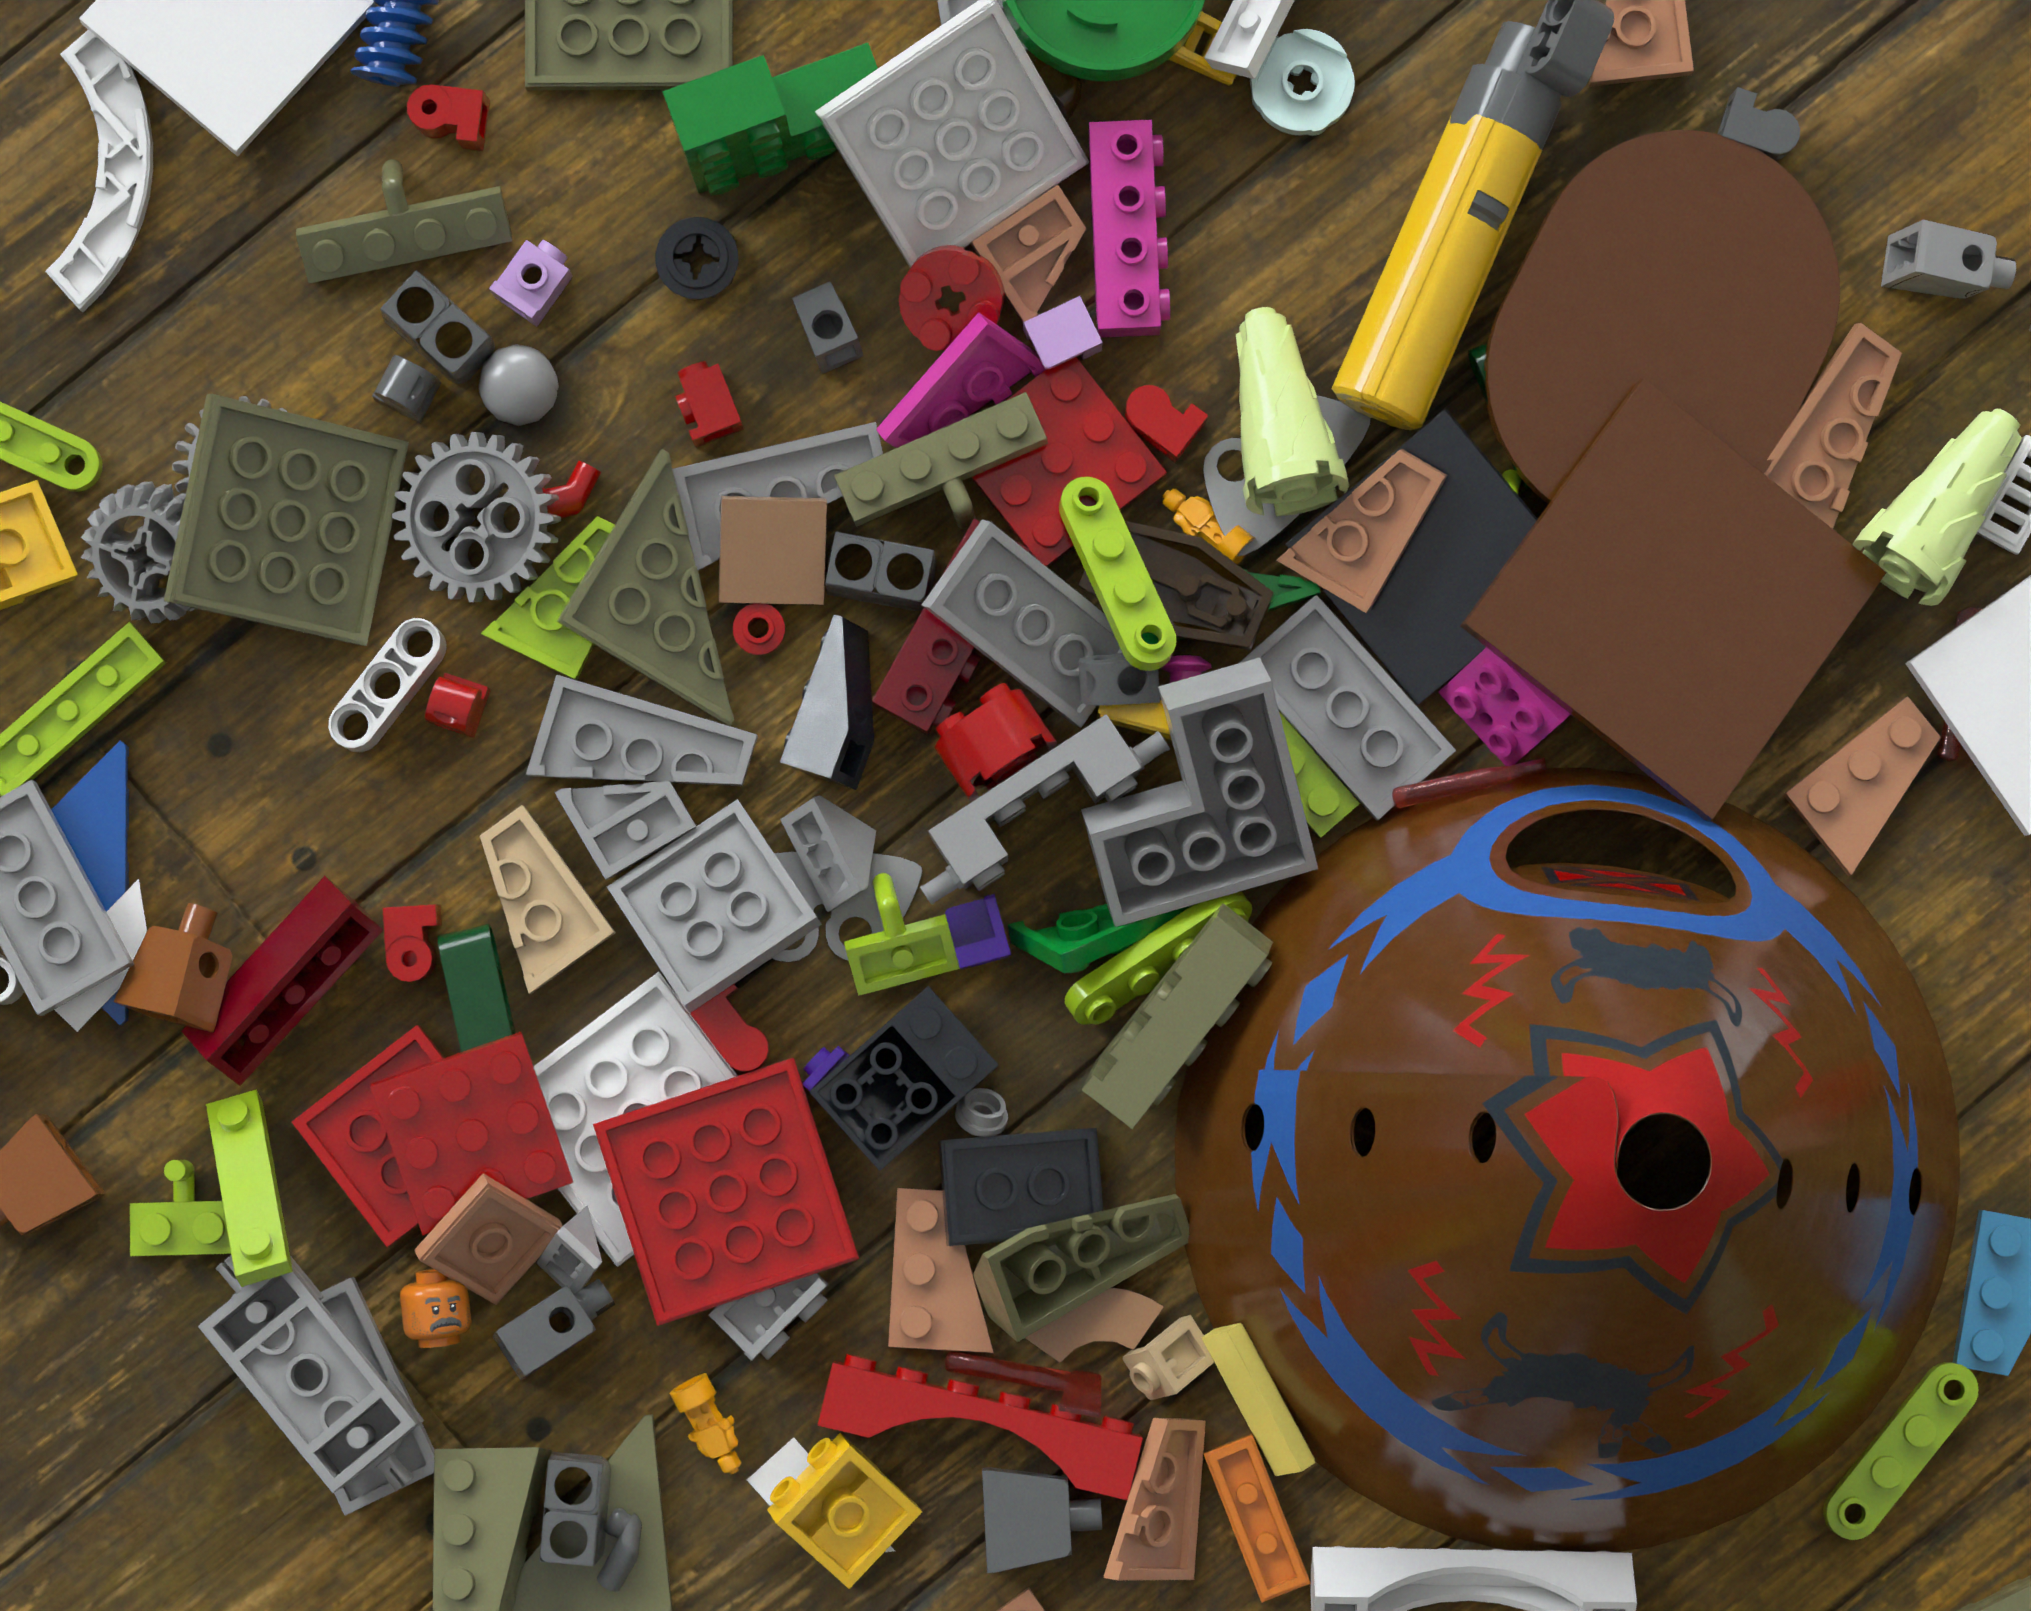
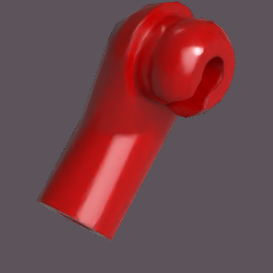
M578 461L566 485L547 489L542 488L544 494L559 496V500L547 506V512L558 515L561 519L577 515L585 506L601 472L584 462Z

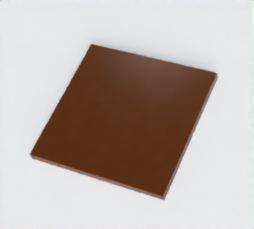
M1643 378L1633 387L1460 627L1701 818L1709 821L1715 817L1887 572L1648 380Z

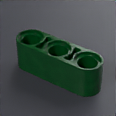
M486 924L438 935L439 953L461 1052L515 1034V1026L491 925Z

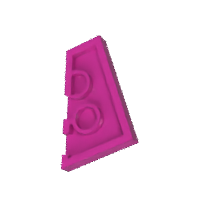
M978 312L876 430L887 443L898 448L969 417L991 400L996 405L1012 395L1010 386L1030 372L1037 377L1046 368H1044L1037 352Z

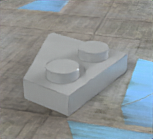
M670 781L635 785H606L603 787L579 789L564 788L555 792L605 880L618 875L697 827Z

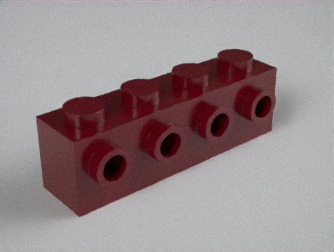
M973 519L945 571L977 528L980 521ZM1016 542V543L1019 544L1022 548H1024L1027 552H1029V548H1027V547L1023 546L1022 544ZM924 608L875 694L872 704L874 707L928 736L933 726L937 727L951 716L957 702L949 697L959 680L966 684L969 683L982 656L975 653L976 648Z
M324 875L226 982L214 1031L208 1032L185 1026L181 1032L206 1061L237 1085L241 1086L381 934L383 929L354 899Z

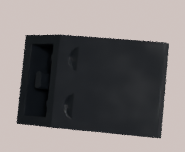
M927 986L815 1086L810 1093L877 1169L881 1171L999 1065L932 989Z

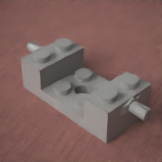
M1107 714L928 830L930 838L948 866L945 867L946 871L925 885L920 886L921 890L931 905L957 888L959 890L964 888L965 890L974 884L978 891H981L1005 875V870L1001 865L1008 861V854L989 827V823L995 820L999 827L1009 823L1026 811L1023 801L1039 791L1044 799L1068 784L1070 776L1067 772L1072 769L1095 804L1103 798H1106L1108 802L1123 798L1136 789L1138 783L1134 778L1139 776L1140 771L1144 769V765L1165 751L1170 750L1169 746L1159 731H1157L1135 747H1128Z
M232 1255L224 1260L225 1263H221L216 1267V1270L219 1271L236 1293L233 1294L227 1303L198 1326L199 1329L332 1493L345 1487L360 1473L376 1467L397 1492L414 1476L408 1472L394 1452L397 1450L402 1439L419 1426L424 1419L392 1380L385 1381L320 1302L324 1296L291 1256L293 1272L244 1287L240 1286L235 1273H233ZM304 1359L316 1361L323 1371L322 1382L314 1390L301 1388L294 1378L297 1364Z

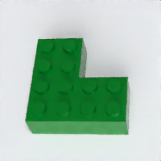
M869 43L774 77L771 76L764 55L662 91L698 194L709 190L711 196L720 195L738 187V179L754 173H758L759 178L769 177L788 168L787 161L804 155L807 156L808 160H815L835 152L837 147L815 111L878 69Z

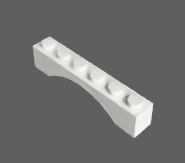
M1342 1546L1313 1547L1310 1576L1311 1611H1407L1435 1603L1457 1601L1499 1603L1527 1611H1636L1637 1606L1632 1553L1607 1551L1562 1552L1554 1550L1508 1551L1501 1549L1454 1550L1448 1548L1400 1549L1395 1547L1346 1548Z

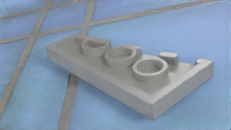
M876 422L673 468L672 471L680 496L697 569L699 570L720 559L721 496L826 498L828 504L842 497L834 475L883 454L879 433L876 430Z
M556 675L526 775L535 777L644 782L670 781L671 783L743 786L758 735Z

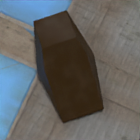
M1125 521L1174 628L1176 638L1251 650L1275 596L1274 592L1201 537ZM1084 571L1078 586L1097 597L1086 571Z

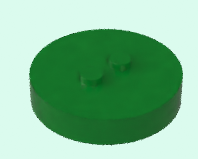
M1001 0L1006 17L1017 37L1032 54L1045 64L1064 74L1090 81H1118L1144 74L1167 61L1184 45L1193 32L1205 0Z

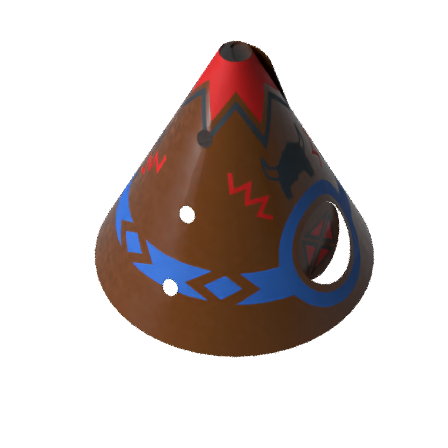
M1594 768L1524 769L1483 775L1436 788L1392 807L1378 821L1372 818L1346 833L1316 857L1318 869L1295 875L1266 905L1252 924L1254 928L1273 942L1266 957L1272 962V965L1255 987H1251L1247 983L1235 997L1240 1002L1237 1009L1222 1027H1219L1216 1023L1212 1026L1204 1037L1208 1041L1207 1045L1197 1059L1189 1067L1187 1066L1178 1102L1175 1130L1176 1195L1181 1199L1189 1223L1188 1243L1184 1245L1196 1289L1213 1329L1237 1323L1244 1325L1315 1458L1314 1461L1357 1493L1394 1514L1447 1536L1497 1549L1513 1551L1620 1552L1653 1547L1700 1534L1749 1513L1794 1486L1834 1454L1871 1415L1893 1385L1925 1329L1943 1282L1952 1246L1960 1188L1958 1119L1952 1080L1937 1028L1919 987L1889 936L1858 897L1821 861L1782 832L1732 804L1724 802L1712 820L1706 821L1651 777ZM1582 810L1620 811L1646 816L1662 822L1699 841L1715 854L1730 871L1736 885L1735 896L1729 899L1720 893L1683 880L1655 873L1604 865L1542 863L1510 868L1505 857L1508 845L1518 833L1540 820L1561 813ZM1258 1104L1264 1115V1133L1259 1147L1252 1151L1247 1145L1245 1138V1122L1250 1108ZM1368 1108L1374 1116L1376 1133L1371 1151L1367 1156L1362 1157L1355 1147L1354 1126L1358 1114L1363 1109ZM1489 1113L1494 1119L1496 1126V1143L1490 1159L1486 1163H1480L1475 1157L1472 1148V1134L1478 1119L1483 1114ZM1670 1114L1687 1120L1700 1131L1709 1148L1711 1165L1706 1184L1694 1199L1677 1208L1660 1210L1638 1203L1627 1194L1617 1176L1619 1151L1625 1135L1637 1122L1651 1115ZM1787 1158L1792 1167V1188L1787 1203L1782 1209H1779L1776 1202L1778 1178L1783 1160ZM1855 1163L1860 1177L1859 1193L1856 1205L1849 1213L1846 1206V1184L1850 1167ZM1917 1168L1921 1175V1195L1915 1214L1912 1215L1909 1209V1187L1912 1173Z

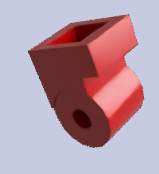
M423 85L415 89L409 96L407 114L415 127L423 135L430 138H442L450 133H455L456 140L463 149L484 150L490 99L483 90Z
M1155 385L1138 387L1130 394L1127 400L1126 421L1136 434L1176 463L1206 424L1208 415L1192 403L1182 414L1171 406L1170 398L1163 389Z
M445 673L444 677L439 676L434 684L427 704L425 720L430 724L474 738L491 689L487 686Z
M441 905L383 908L385 954L389 971L401 981L415 982L425 979L433 972L437 961L435 948L428 941L427 926H442Z

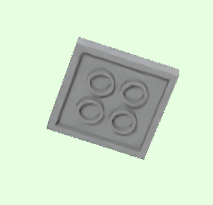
M738 799L607 886L689 1013L822 925Z

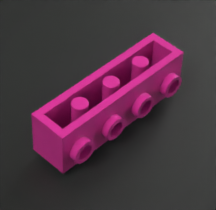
M1152 120L1089 122L1097 332L1100 338L1160 335L1161 321L1170 320L1169 289H1159L1158 270L1168 269L1167 237L1157 238L1156 218L1166 217L1165 187L1155 186L1154 166H1163L1162 135H1152Z

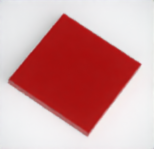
M794 1058L593 1124L657 1326L860 1259Z

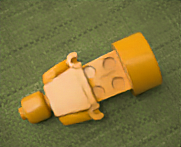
M1177 489L1167 490L1164 493L1163 504L1172 512H1176L1173 518L1174 522L1182 528L1184 534L1203 538L1237 565L1245 558L1246 555L1238 556V554L1255 537L1239 525L1235 526L1224 536L1215 517L1212 505L1205 498L1195 496L1186 500V496Z
M707 1373L697 1375L675 1387L669 1394L679 1412L686 1414L694 1428L688 1435L690 1441L696 1442L698 1450L705 1457L712 1459L719 1457L717 1462L723 1473L730 1472L732 1475L738 1472L741 1461L737 1453L732 1451L738 1445V1439L734 1434V1426H732L734 1418L731 1415L727 1419L723 1418L722 1414L718 1411L714 1403L716 1391Z

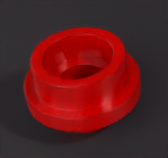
M753 603L745 606L736 615L733 623V635L737 644L745 652L752 655H766L775 651L782 643L785 636V623L781 614L773 606L765 603ZM757 619H762L769 625L767 634L761 638H755L749 633L750 624Z

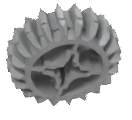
M150 481L142 482L136 487L129 484L117 490L116 494L112 493L101 500L100 508L93 511L90 517L87 518L92 527L85 530L81 536L84 541L92 546L86 549L81 556L82 559L94 564V569L89 571L87 579L96 580L99 578L103 585L97 597H106L111 594L115 598L113 611H122L129 607L131 621L141 620L146 616L151 624L160 623L166 618L177 620L184 616L186 611H193L195 609L164 602L166 588L158 587L159 579L170 573L186 494L181 493L174 498L172 484H163L155 488L153 482ZM130 516L145 517L144 525L138 528V530L131 533L123 530Z

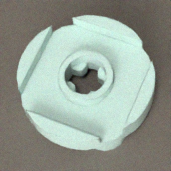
M1312 29L1294 30L1293 33L1284 34L1279 38L1276 37L1256 78H1250L1252 103L1267 123L1282 132L1299 136L1306 134L1314 136L1323 133L1344 115L1353 96L1355 80L1346 52L1335 39L1325 33ZM1303 69L1308 70L1312 73L1310 82L1316 85L1317 88L1313 92L1305 91L1302 95H1298L1293 92L1294 85L1287 81L1290 74L1299 76Z

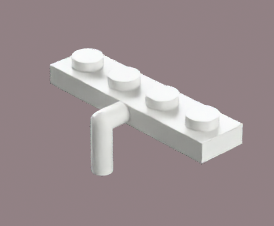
M1233 0L1204 57L1212 69L1255 79L1294 0Z

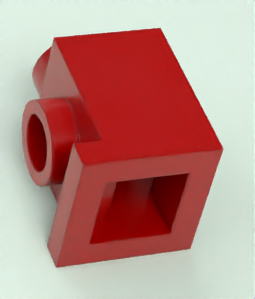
M703 361L687 366L677 372L684 393L675 397L686 425L697 422L698 427L689 430L696 448L744 429L719 364L708 367L707 362Z

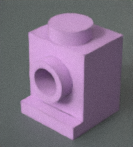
M526 240L499 279L495 280L489 289L494 298L537 327L573 277L570 270L563 265L568 257L545 240H542L537 247ZM531 267L539 268L542 271L541 279L535 284H528L523 280V275Z

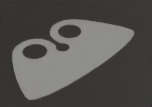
M1317 395L1323 418L1332 431L1339 459H1343L1345 465L1364 439L1370 425V417L1355 411L1340 401ZM1229 438L1220 441L1211 448L1205 457L1203 471L1208 496L1223 535L1226 536L1235 526L1239 525L1255 537L1238 554V556H1243L1262 547L1280 533L1299 514L1276 516L1274 504L1262 503L1265 516L1253 513L1247 509L1243 494L1245 478L1236 482L1227 481L1222 478L1217 469V462L1221 454L1229 450L1241 451V439Z
M774 853L811 909L814 911L817 905L823 904L798 853ZM873 853L868 888L832 910L831 918L826 922V939L835 955L848 960L845 946L841 943L838 934L841 924L848 918H863L871 926L872 934L884 931L872 885L874 877L880 873H886L892 877L902 917H904L918 888L922 875L921 866L901 857ZM819 927L805 936L801 946L793 950H783L774 956L773 959L791 962L809 955L816 946Z

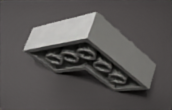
M1261 658L1158 686L1182 781L1081 809L1105 900L1115 927L1318 869L1272 681Z

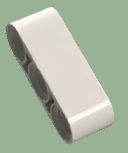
M413 618L403 622L395 630L338 703L329 718L328 728L331 737L339 745L352 752H364L373 748L380 741L437 668L446 653L444 635L436 626L425 619ZM419 631L431 633L433 646L430 652L422 657L410 656L407 650L409 638ZM387 672L397 673L401 681L398 693L389 699L379 698L375 691L377 679ZM355 713L364 714L368 721L366 734L361 739L355 741L347 740L343 733L345 720Z

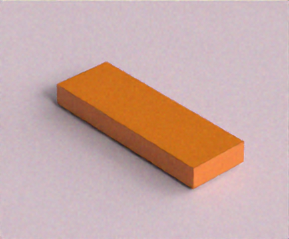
M1251 1433L1203 1452L1261 1603L1311 1584L1253 1434Z

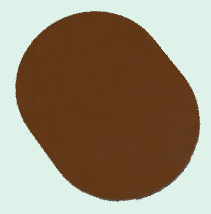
M1695 130L1661 131L1623 142L1601 154L1568 182L1548 211L1499 307L1488 338L1484 361L1488 398L1487 409L1491 425L1498 442H1501L1509 459L1518 470L1517 474L1535 494L1549 504L1633 387L1643 378L1648 380L1763 474L1766 472L1773 459H1767L1794 420L1826 356L1837 324L1840 304L1838 261L1832 238L1816 204L1800 183L1786 169L1758 149L1723 137L1720 134Z

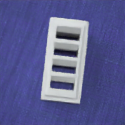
M2029 435L2022 437L2004 472L2007 474V477L1983 516L1986 518L1976 533L2015 555L2019 554L2031 533V492L2012 482L2017 475L2031 483V467L2023 463L2026 457L2031 459V436ZM2006 494L2030 508L2024 514L2001 500ZM1994 512L2020 525L2016 534L1991 521L1990 519Z

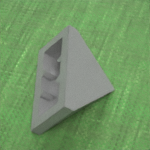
M822 796L812 798L780 819L827 912L838 908L868 888L876 830Z
M588 1205L558 1230L536 1262L562 1288L567 1285L573 1294L586 1286L602 1263Z

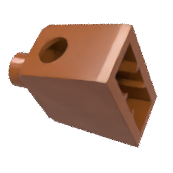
M188 903L178 930L154 925L149 928L133 959L134 965L129 967L115 996L114 1003L152 1019L213 1032L233 957L230 949L209 940L218 913L206 907Z
M35 1114L0 1150V1228L10 1221L21 1235H29L98 1200L106 1194L47 1114Z

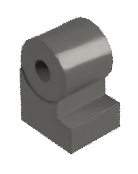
M1737 87L1729 96L1717 134L1754 147L1775 161L1781 160L1796 146L1799 140L1800 127L1798 121L1786 110L1773 109L1766 112L1754 108L1757 93Z
M830 281L792 298L821 374L864 356L856 332Z
M394 355L372 397L374 401L421 423L441 382L437 376L424 368Z
M1123 653L1093 655L1078 659L1081 703L1088 705H1123L1160 702L1158 669L1145 671L1135 668L1125 659Z

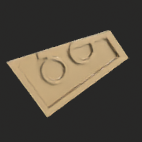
M521 805L480 835L529 994L534 993L616 933L525 806Z

